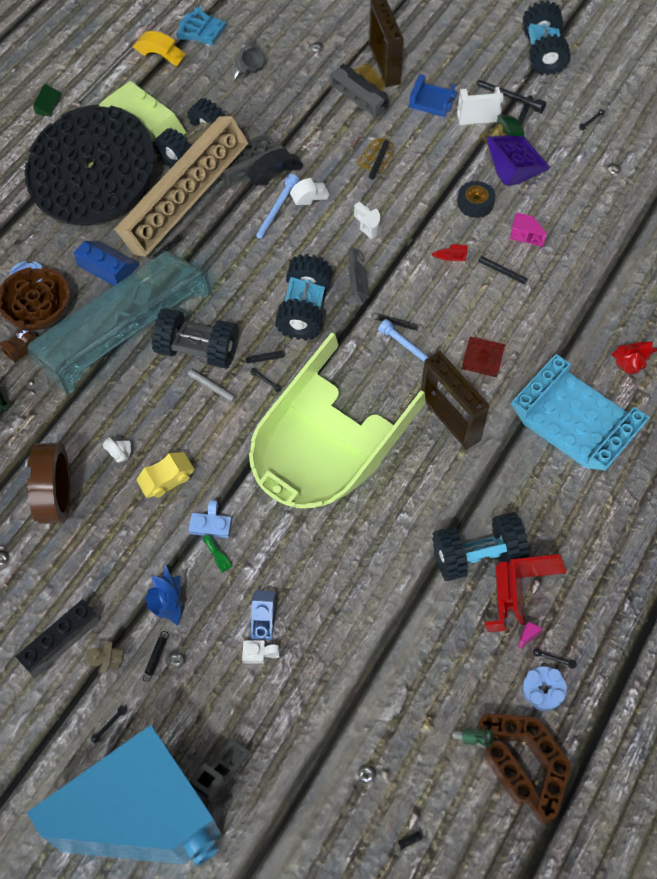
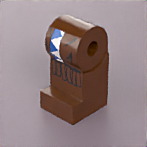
M22 328L9 341H2L0 347L3 354L16 363L37 343L38 337L30 330Z

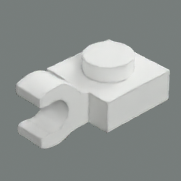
M243 640L242 662L264 664V657L279 658L280 649H278V645H268L265 647V641Z

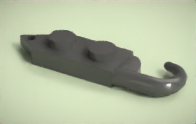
M351 248L349 251L350 265L348 266L351 293L355 296L359 306H361L369 298L366 269L356 261L355 254L360 257L362 262L365 259L359 249Z

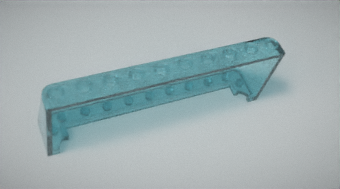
M165 251L31 341L27 351L34 362L68 395L75 390L72 385L74 380L78 381L80 379L78 375L80 371L155 320L161 309L172 308L190 294H194L197 297L200 293L204 298L209 296L212 292L208 275L197 266L170 251Z

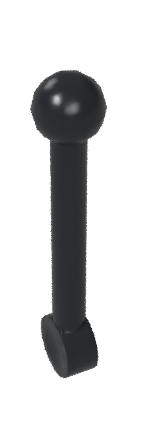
M600 109L586 123H581L579 129L585 130L588 124L597 117L604 115V110Z
M251 368V375L261 378L272 386L276 392L281 390L280 385H275L261 375L257 368Z
M539 648L533 651L536 657L543 656L566 664L570 669H574L577 666L575 660L568 661L541 652Z
M120 706L114 717L97 734L92 735L91 741L93 743L99 742V737L119 716L126 714V708Z

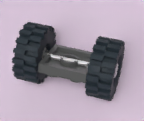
M168 308L160 310V313L157 315L158 318L155 320V326H153V340L151 341L153 352L172 357L177 352L207 358L208 365L224 369L229 368L238 343L239 329L237 324L217 320L211 328L184 322L185 317L182 311Z

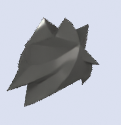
M257 40L247 45L243 43L242 49L236 58L234 80L241 74H245L246 71L255 73L257 69L262 67L265 58L257 46Z

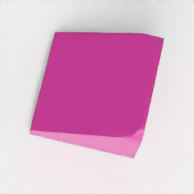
M529 622L526 623L517 645L518 648L524 647L537 638L542 628Z

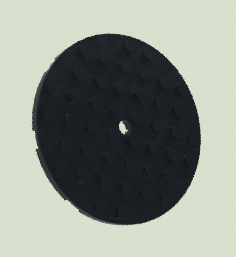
M89 105L71 110L61 115V119L55 123L47 125L33 142L29 150L28 162L25 164L26 187L39 209L47 216L59 222L70 225H92L110 220L130 208L148 187L155 168L156 155L153 140L141 121L135 115L122 108ZM89 162H93V164L90 166L91 168L87 167V164Z

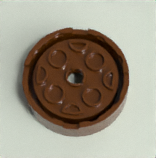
M61 442L35 443L29 455L28 467L31 468L30 479H27L29 504L33 519L38 521V524L64 523L69 514L71 499L70 467L65 446Z

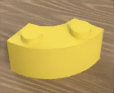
M184 452L169 453L160 462L144 467L136 481L146 498L154 496L158 498L179 484L187 482L195 469Z

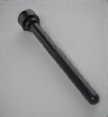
M482 80L477 81V86L495 92V87H498ZM499 87L500 93H503V96L529 105L535 112L540 114L545 110L546 101L542 99L532 100Z

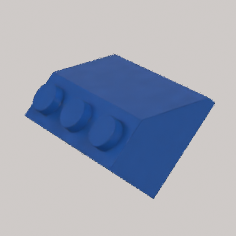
M84 241L73 252L77 266L117 288L140 265L139 262L100 241Z

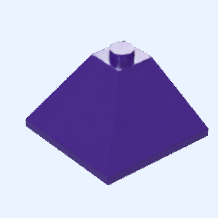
M505 135L488 136L487 138L497 175L505 185L520 184L550 168L524 136Z

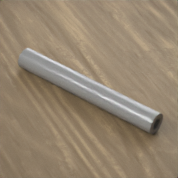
M189 370L188 375L231 403L235 401L236 396L195 370Z

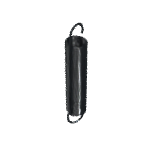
M158 637L144 671L151 677L155 672L167 640L164 637Z

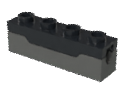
M344 63L330 74L331 86L376 118L389 107V97L386 92L378 89L373 83L367 81L362 75H359Z
M81 599L15 657L35 679L96 626L100 620L91 607Z

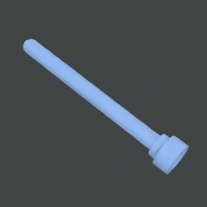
M289 174L287 176L285 188L257 232V238L261 239L288 194L300 182L296 175Z
M385 319L378 327L380 333L393 337L423 362L429 358V356L395 331L393 324L389 320Z

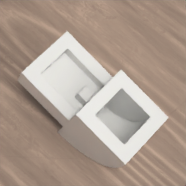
M311 178L298 182L290 192L296 205H311L313 200H327L330 195L324 183H314Z
M360 202L355 204L354 217L360 221V230L372 240L378 235L380 230V213L376 208L370 211L367 206Z

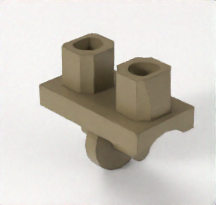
M105 642L103 649L91 648L86 654V661L90 666H100L98 674H105L107 669L118 670L119 664L122 662L123 649L112 648V642Z

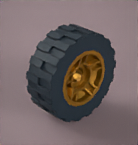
M467 182L459 189L457 206L466 216L472 218L485 217V215L490 214L494 207L496 196L494 189L485 182Z

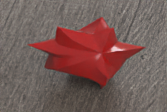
M653 342L630 343L617 346L618 349L611 356L616 358L617 366L626 374H637L641 369L647 367L646 360H649L650 355L655 353L657 348L653 347Z

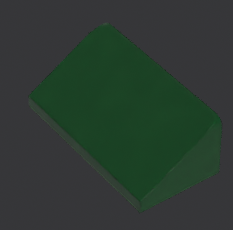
M43 84L33 104L35 114L50 117L62 95L61 92L47 84Z

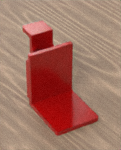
M561 554L510 559V563L499 562V565H496L499 620L485 622L488 632L507 631L506 618H508V611L513 610L520 624L525 625L522 578L566 574L567 570Z

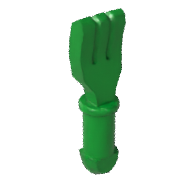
M208 534L204 535L203 542L209 548L211 555L215 556V563L221 573L233 567L227 557L219 552L220 549L217 548L212 537Z

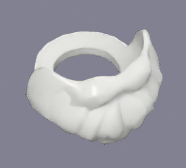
M110 437L104 441L103 448L110 453L117 463L129 459L131 453L130 441H113Z

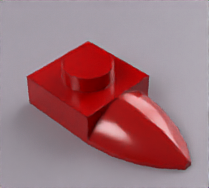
M450 244V248L438 250L432 253V256L446 261H466L468 245Z

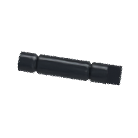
M283 351L252 355L246 358V363L284 358Z

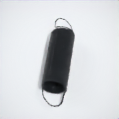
M419 830L395 843H398L402 850L423 838Z

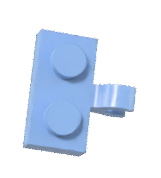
M209 500L208 514L192 513L189 534L202 536L208 534L211 537L229 538L232 519L231 517L217 516V501Z

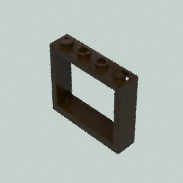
M370 0V50L385 87L401 85L404 38L388 1Z
M438 351L424 360L421 390L425 392L426 405L467 450L481 441L490 405L441 351ZM438 381L469 414L468 423L437 389Z

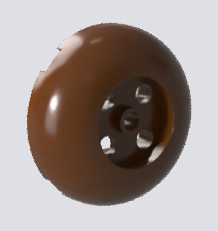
M31 267L21 269L10 275L0 286V313L7 322L20 329L40 330L55 324L66 313L70 303V290L67 281L60 273L47 267H42V269H32Z

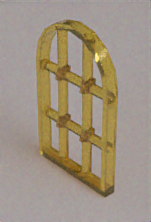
M379 138L373 140L356 162V165L371 171L372 167L367 166L370 160H376L373 157L376 151H380V145L384 140L388 139ZM389 141V147L391 146L393 150L392 152L386 151L385 154H388L389 157L385 162L382 161L383 165L380 168V170H378V174L382 172V170L394 154L395 148L394 144L391 141ZM379 142V144L376 147L373 146L374 143ZM370 147L375 149L371 155H366ZM363 157L368 158L365 164L360 163Z

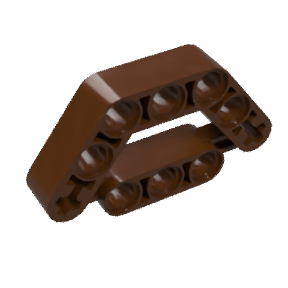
M491 713L482 715L477 724V732L488 733L490 736V741L487 743L488 748L485 752L487 763L515 803L519 805L528 804L535 818L540 823H550L559 812L571 769L569 760L539 719ZM485 722L489 723V727H491L490 730H488L487 726L484 725ZM511 724L515 728V732H508L504 725ZM527 726H533L537 734H530L527 731ZM501 740L525 742L546 771L539 796L534 790L531 781ZM540 745H547L550 753L542 752ZM491 750H499L501 752V757H493L491 754ZM554 764H560L564 772L558 773L554 769ZM504 769H512L515 776L512 778L507 777ZM547 785H554L558 793L556 795L551 794L547 789ZM517 788H525L528 792V797H521L517 792ZM548 802H551L548 807V812L550 814L546 816L544 815L545 811L543 810V808L547 805Z

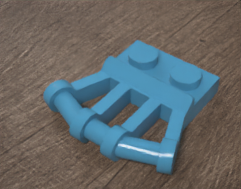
M197 6L191 13H186L184 20L179 22V30L176 36L178 39L197 40L213 46L227 27L225 21L213 18V15L208 16Z

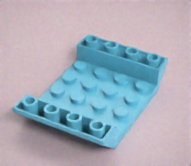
M555 354L516 396L511 405L525 426L583 467L607 470L650 417L636 407H633L628 413L569 373L571 364Z

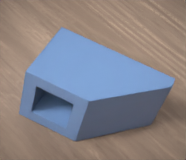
M254 591L252 598L251 639L272 640L275 612L274 591Z

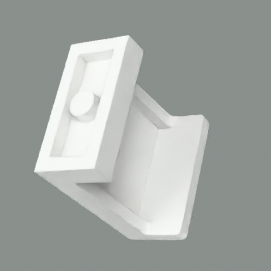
M495 87L494 94L468 96L467 89H460L457 108L459 125L497 122L498 115H501L500 104L503 103V93H500L499 87Z

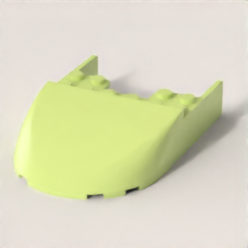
M334 333L327 337L262 418L251 439L249 460L257 483L271 498L290 507L316 508L343 498L359 487L381 465L383 458L426 403L425 392L421 390L394 425L379 415H371L362 425H359L334 408L332 405L339 396L338 389L318 375V371L338 348V342Z

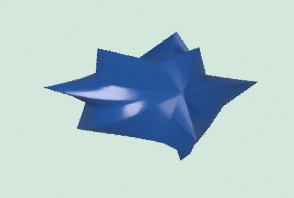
M165 564L163 576L152 575L153 586L147 590L149 593L145 599L147 608L160 618L170 619L178 626L181 606L184 604L180 598V576L172 577Z

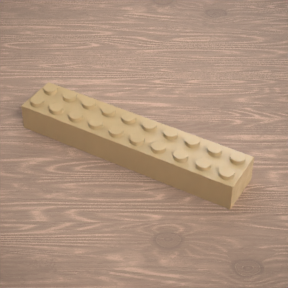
M219 116L115 228V231L133 255L146 257L248 145L246 138L232 116Z

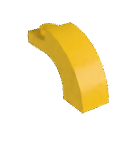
M157 31L143 33L132 46L143 56L150 52L158 53L176 67L186 55L173 44L175 42L173 38Z

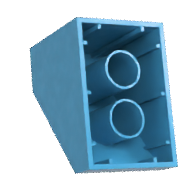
M151 725L27 812L39 835L63 853L183 865L192 859L196 866H200L219 851L215 841L222 836L214 819Z

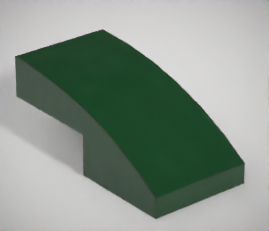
M498 115L497 122L503 125L502 132L509 136H524L525 132L515 117Z

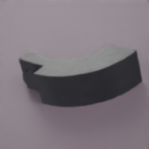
M286 148L273 150L260 157L250 167L247 175L254 185H268L271 178L283 170H301L303 164L296 154H290Z

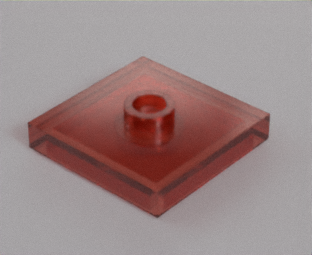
M470 336L461 369L497 378L505 344Z

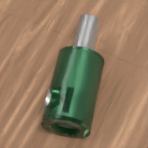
M465 728L463 732L454 731L452 734L454 739L463 740V743L466 745L482 748L491 747L494 740L491 730Z

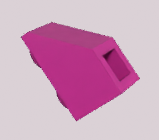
M516 213L510 239L544 246L547 232L533 216Z

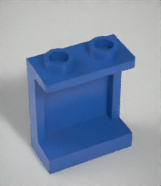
M419 74L409 96V108L445 117L447 111L451 110L452 100L455 101L456 84L452 83L450 89L425 83V75Z

